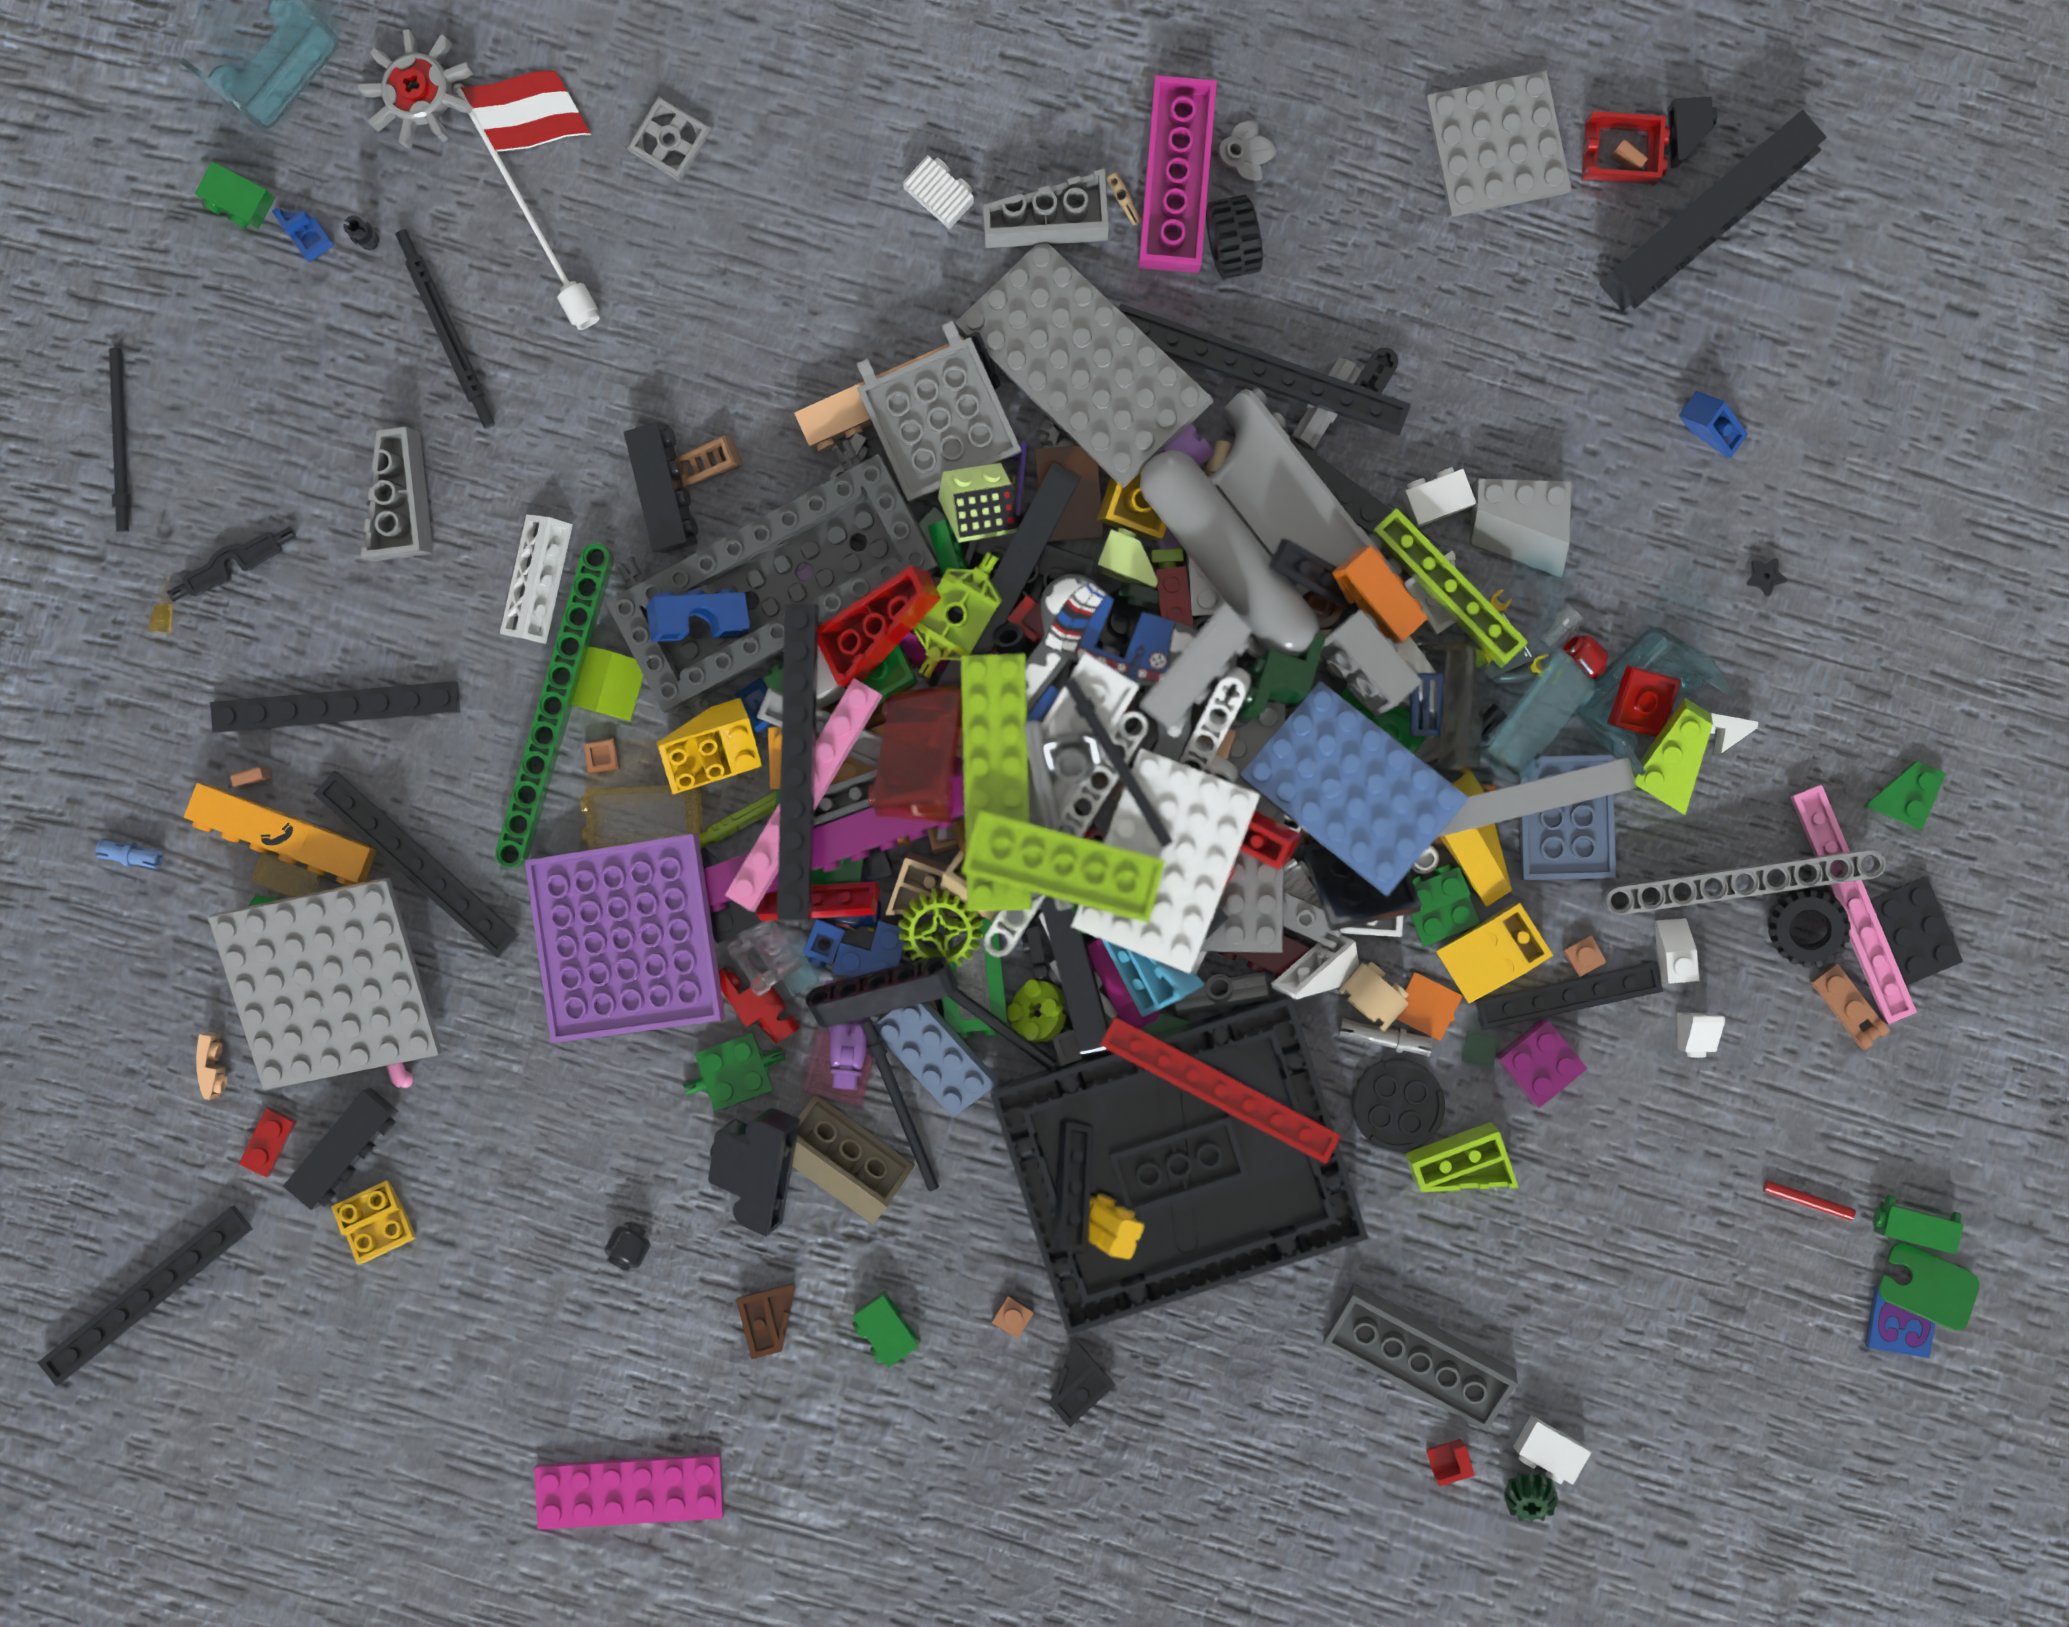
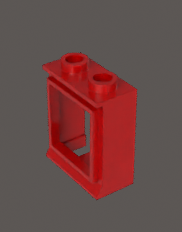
M1592 111L1585 121L1582 181L1601 180L1644 183L1655 186L1662 176L1666 175L1668 166L1667 157H1663L1664 146H1667L1670 136V128L1665 127L1666 116ZM1600 129L1647 132L1645 171L1598 168Z

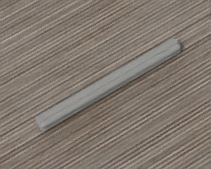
M1039 721L1026 722L1024 724V732L1042 828L1060 832L1050 771L1044 751L1045 744L1041 723ZM1054 898L1058 910L1073 907L1072 902Z

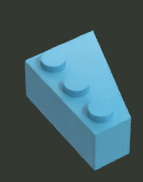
M1102 939L1142 1017L1205 986L1193 970L1191 973L1182 971Z

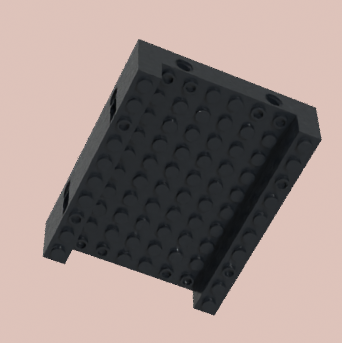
M1283 993L1270 997L1269 1000L1251 1003L1225 1013L1152 1035L1162 1042L1334 1131L1290 996ZM1116 1053L1088 1060L1081 1059L1063 1066L1058 1065L1050 1071L1048 1069L996 1085L990 1091L1067 1336L1369 1239L1338 1142L1327 1164ZM1069 1122L1093 1127L1090 1196L1097 1198L1098 1194H1104L1116 1200L1114 1206H1122L1135 1212L1134 1219L1142 1223L1144 1228L1139 1240L1135 1242L1137 1245L1131 1258L1125 1259L1111 1256L1090 1241H1088L1087 1253L1079 1254L1054 1250L1060 1124Z

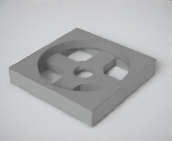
M658 96L629 143L627 150L681 182L712 132V129ZM663 115H675L670 125L662 127L653 122V120ZM687 122L695 130L696 140L693 145L681 138L680 133ZM645 132L655 137L658 143L651 155L646 153L644 148ZM672 133L675 136V141L672 144H666L663 141L665 134ZM676 150L685 155L684 160L680 164L668 166L663 163L669 151Z

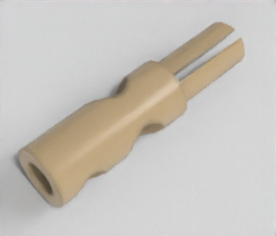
M1118 172L1111 174L1106 178V181L1119 205L1126 212L1133 226L1138 225L1137 222L1140 223L1142 219L1133 205L1134 201ZM1126 191V197L1123 200H1119V193Z

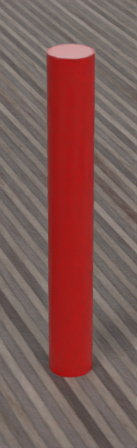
M1768 1180L1763 1185V1192L1846 1220L1853 1221L1856 1214L1855 1209Z

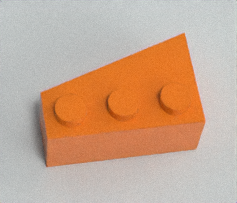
M1371 545L1357 549L1332 572L1350 604L1355 602L1359 610L1361 609L1363 613L1369 614L1377 623V629L1384 637L1391 639L1395 644L1403 643L1428 619L1422 611L1421 603L1416 598L1410 596L1403 587V580L1388 568L1382 553Z

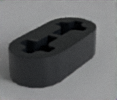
M1387 347L1377 349L1370 357L1355 385L1360 386L1361 383L1366 385L1372 377L1376 379L1372 389L1375 392L1382 393L1397 368V354ZM1384 355L1388 356V364L1391 365V368L1386 366L1380 374L1375 372L1379 365L1376 357L1382 359Z

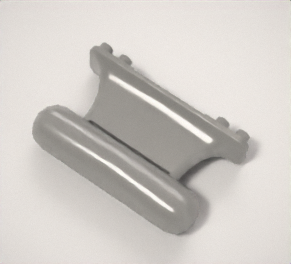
M1255 388L1252 391L1243 389L1224 408L1225 420L1235 433L1233 447L1223 464L1209 478L1195 460L1184 451L1168 450L1153 456L1145 464L1141 473L1139 487L1145 500L1227 604L1253 630L1251 634L1265 652L1273 649L1298 659V656L1309 648L1315 633L1320 635L1321 624L1315 612L1302 597L1311 590L1269 568L1281 539H1288L1337 567L1357 549L1371 545L1373 548L1381 550L1382 543L1376 535L1370 534L1367 536L1363 529L1357 526L1289 440L1290 437L1284 431L1286 422L1282 415L1277 412L1271 414L1264 404H1266L1267 399L1264 392L1259 388ZM1385 558V564L1393 573L1399 575L1401 573L1399 563L1392 558L1388 560Z

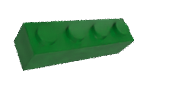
M944 519L928 525L942 575L944 576L947 569L968 570V564L962 555V544L958 542L949 521Z

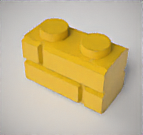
M1098 1194L1097 1198L1090 1196L1088 1241L1111 1256L1125 1259L1131 1258L1137 1245L1135 1242L1139 1240L1144 1228L1142 1223L1134 1219L1135 1212L1122 1206H1114L1116 1200L1104 1194Z

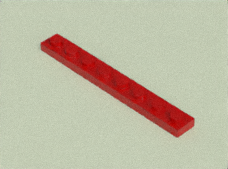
M1115 1016L1100 1043V1046L1327 1164L1341 1137L1340 1134Z

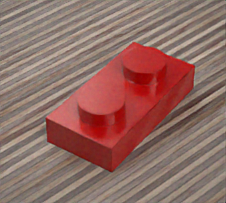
M270 1107L266 1108L239 1165L265 1178L269 1177L297 1121Z

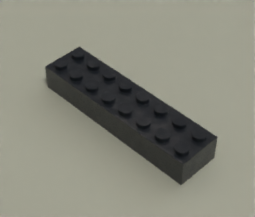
M1802 109L1613 269L1599 285L1622 311L1626 310L1630 305L1636 309L1657 291L1656 288L1660 289L1680 269L1682 270L1727 230L1732 228L1746 214L1752 211L1773 191L1778 189L1792 175L1820 153L1822 149L1818 145L1827 137Z

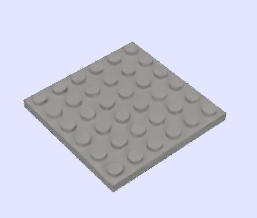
M390 877L214 913L208 917L263 1090L437 1056L441 1053L442 1049Z

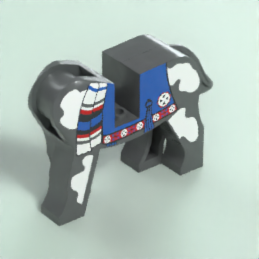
M1078 574L1061 576L1047 586L1041 598L1044 637L1040 645L1026 661L1027 716L1051 685L1061 693L1064 688L1063 683L1068 679L1071 665L1077 666L1085 652L1140 685L1138 689L1144 690L1145 699L1197 637L1199 632L1192 627L1143 612L1125 659L1119 657L1120 651L1103 645L1101 650L1097 649L1096 647L1113 607V599L1085 576ZM1214 677L1207 685L1211 691L1198 704L1204 712L1221 679L1219 680ZM1192 704L1186 710L1189 714H1191ZM1214 708L1216 715L1227 717L1223 709ZM1143 710L1142 715L1148 722L1149 730L1130 762L1135 763L1140 748L1150 751L1157 739L1156 747L1152 753L1178 762L1191 730L1190 716L1179 729L1173 726L1168 731ZM1046 714V715L1044 716V718L1041 720V722H1040L1041 724L1043 723V721H1044V719L1046 718L1047 714ZM1139 720L1129 735L1135 736L1142 731L1143 724L1141 720ZM1116 745L1124 759L1126 756L1125 748L1121 745Z

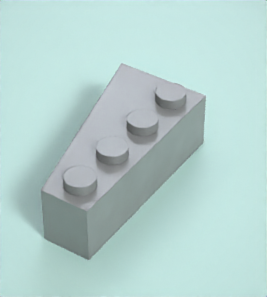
M408 427L376 431L372 462L373 482L368 494V500H370L368 519H365L364 532H366L365 546L362 547L361 558L380 561L433 554L420 432Z

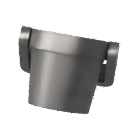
M1090 731L1061 734L1058 737L1045 740L1044 751L1050 773L1056 772L1063 781L1069 784H1079L1086 781L1093 774L1095 765H1101L1096 738ZM1090 742L1091 749L1082 743ZM1060 747L1053 759L1051 748Z

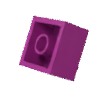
M1542 1018L1494 1056L1531 1104L1538 1108L1542 1107L1587 1070V1067L1549 1020Z

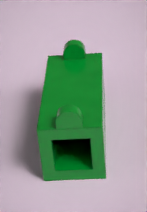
M1887 1195L1885 1202H1881L1880 1208L1876 1209L1873 1216L1874 1232L1890 1238L1957 1254L1964 1226L1961 1223V1213L1953 1212L1951 1218L1947 1219L1895 1205L1896 1197L1892 1195Z

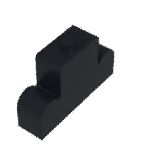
M775 1108L767 1109L749 1124L733 1119L716 1132L714 1143L710 1149V1156L712 1158L708 1177L709 1182L739 1196L741 1199L733 1206L735 1219L742 1226L765 1237L783 1222L800 1125L799 1118Z

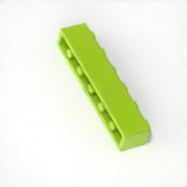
M1397 508L1374 529L1373 534L1380 539L1382 547L1399 563L1501 669L1528 644V641Z

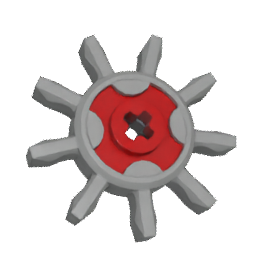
M409 29L403 30L405 55L391 61L384 52L373 48L370 52L375 61L385 68L386 71L381 83L358 84L357 90L365 97H382L386 105L368 120V123L379 132L394 118L398 117L402 120L399 143L409 149L412 148L417 125L429 123L431 131L445 142L449 138L446 128L441 123L439 117L442 116L448 107L466 113H471L473 109L465 99L452 95V83L474 75L473 69L467 62L448 69H444L441 66L443 59L452 46V43L442 34L435 42L430 53L426 55L419 53L416 36Z

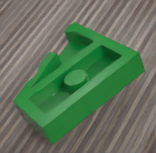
M1915 761L1904 769L1900 776L1885 785V788L1874 798L1865 802L1864 807L1917 830H1922L1946 773Z

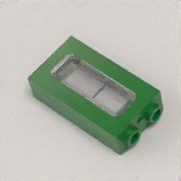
M983 917L980 918L983 920V926L977 928L983 931V937L976 939L980 944L979 949H970L973 954L970 960L961 956L963 963L960 967L952 961L951 968L958 979V989L1008 1025L1001 956L991 955L984 946L985 936L996 917L992 922ZM938 922L936 930H938L939 934H942V940L944 941L946 928L944 929V925ZM961 931L959 935L953 936L949 940V949L957 946L964 939L967 931ZM996 933L992 938V945L996 950L1000 951L999 933ZM948 996L942 998L944 1019L960 1038L972 1037L971 1032L984 1031V1036L999 1035Z

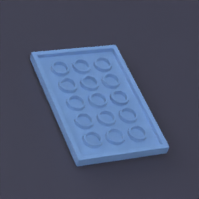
M1321 681L1240 774V778L1386 896L1392 892L1469 799Z

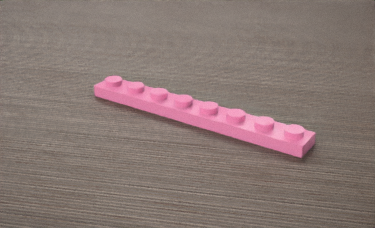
M856 679L852 680L815 744L814 811L883 696ZM780 803L725 894L752 912H755L778 873Z
M1822 784L1790 796L1814 856L1849 851ZM1839 860L1833 861L1830 865L1831 874L1834 877L1841 874L1843 869L1842 863ZM1862 880L1827 885L1830 894L1839 900L1849 916L1848 919L1851 923V930H1849L1850 942L1884 1023L1891 1024L1917 1013Z

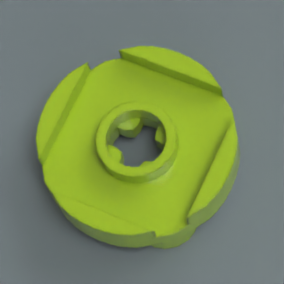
M1033 979L1028 980L1016 993L1012 1004L1008 1006L1007 1018L1011 1021L1013 1029L1027 1040L1036 1043L1040 1041L1047 1042L1057 1036L1065 1023L1066 1014H1063V1004H1066L1065 996L1060 988L1052 983ZM1041 1005L1039 1009L1041 1015L1040 1017H1036L1035 1010L1037 1006Z

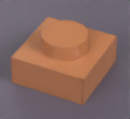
M1588 935L1562 949L1578 977L1606 963L1592 935Z
M1007 1295L992 1319V1323L1018 1339L1034 1314V1310Z

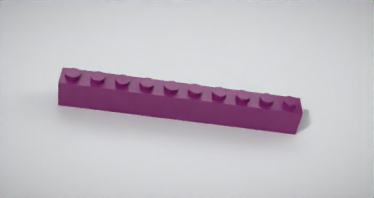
M964 774L814 828L812 871L822 868L823 872H828L841 867L840 861L851 857L852 862L869 857L868 850L880 846L881 851H885L899 846L897 840L909 836L910 841L928 835L926 829L938 825L939 830H943L956 825V818L965 815ZM750 852L703 869L710 914L727 908L726 902L732 899L725 894ZM778 873L766 893L778 890Z

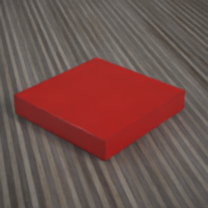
M1626 665L1607 724L1657 737L1668 722L1682 680Z

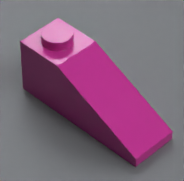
M1097 937L1087 942L1093 965L1114 1009L1122 1020L1138 1029L1158 1020L1160 1009L1144 1017L1141 1016L1102 939Z

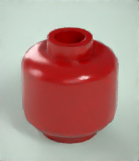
M1576 635L1569 639L1562 648L1563 665L1579 680L1597 679L1607 669L1605 664L1608 660V653L1590 635Z

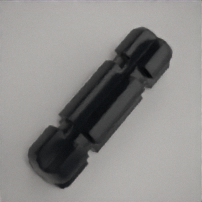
M974 332L967 335L965 339L971 337L993 388H999L1001 385L1000 380L995 372L988 351L985 349L980 333Z

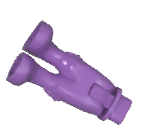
M825 981V985L837 981ZM869 1017L828 1027L830 1031L831 1068H833L830 1069V1074H833L832 1088L857 1090L858 1076H862L860 1070L865 1060L866 1046L868 1045L860 1022L869 1019Z

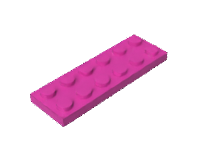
M721 1454L541 1464L534 1467L538 1530L721 1519L724 1517Z

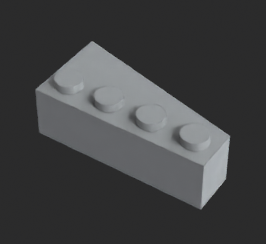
M1105 168L1094 171V174L1080 178V176L1067 179V182L1052 187L1049 185L1040 187L1038 191L1022 195L1021 193L984 204L985 248L1031 246L1040 243L1064 244L1108 241L1109 224Z

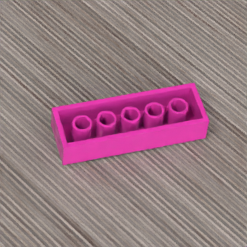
M1155 75L1138 268L1188 273L1200 272L1217 80Z

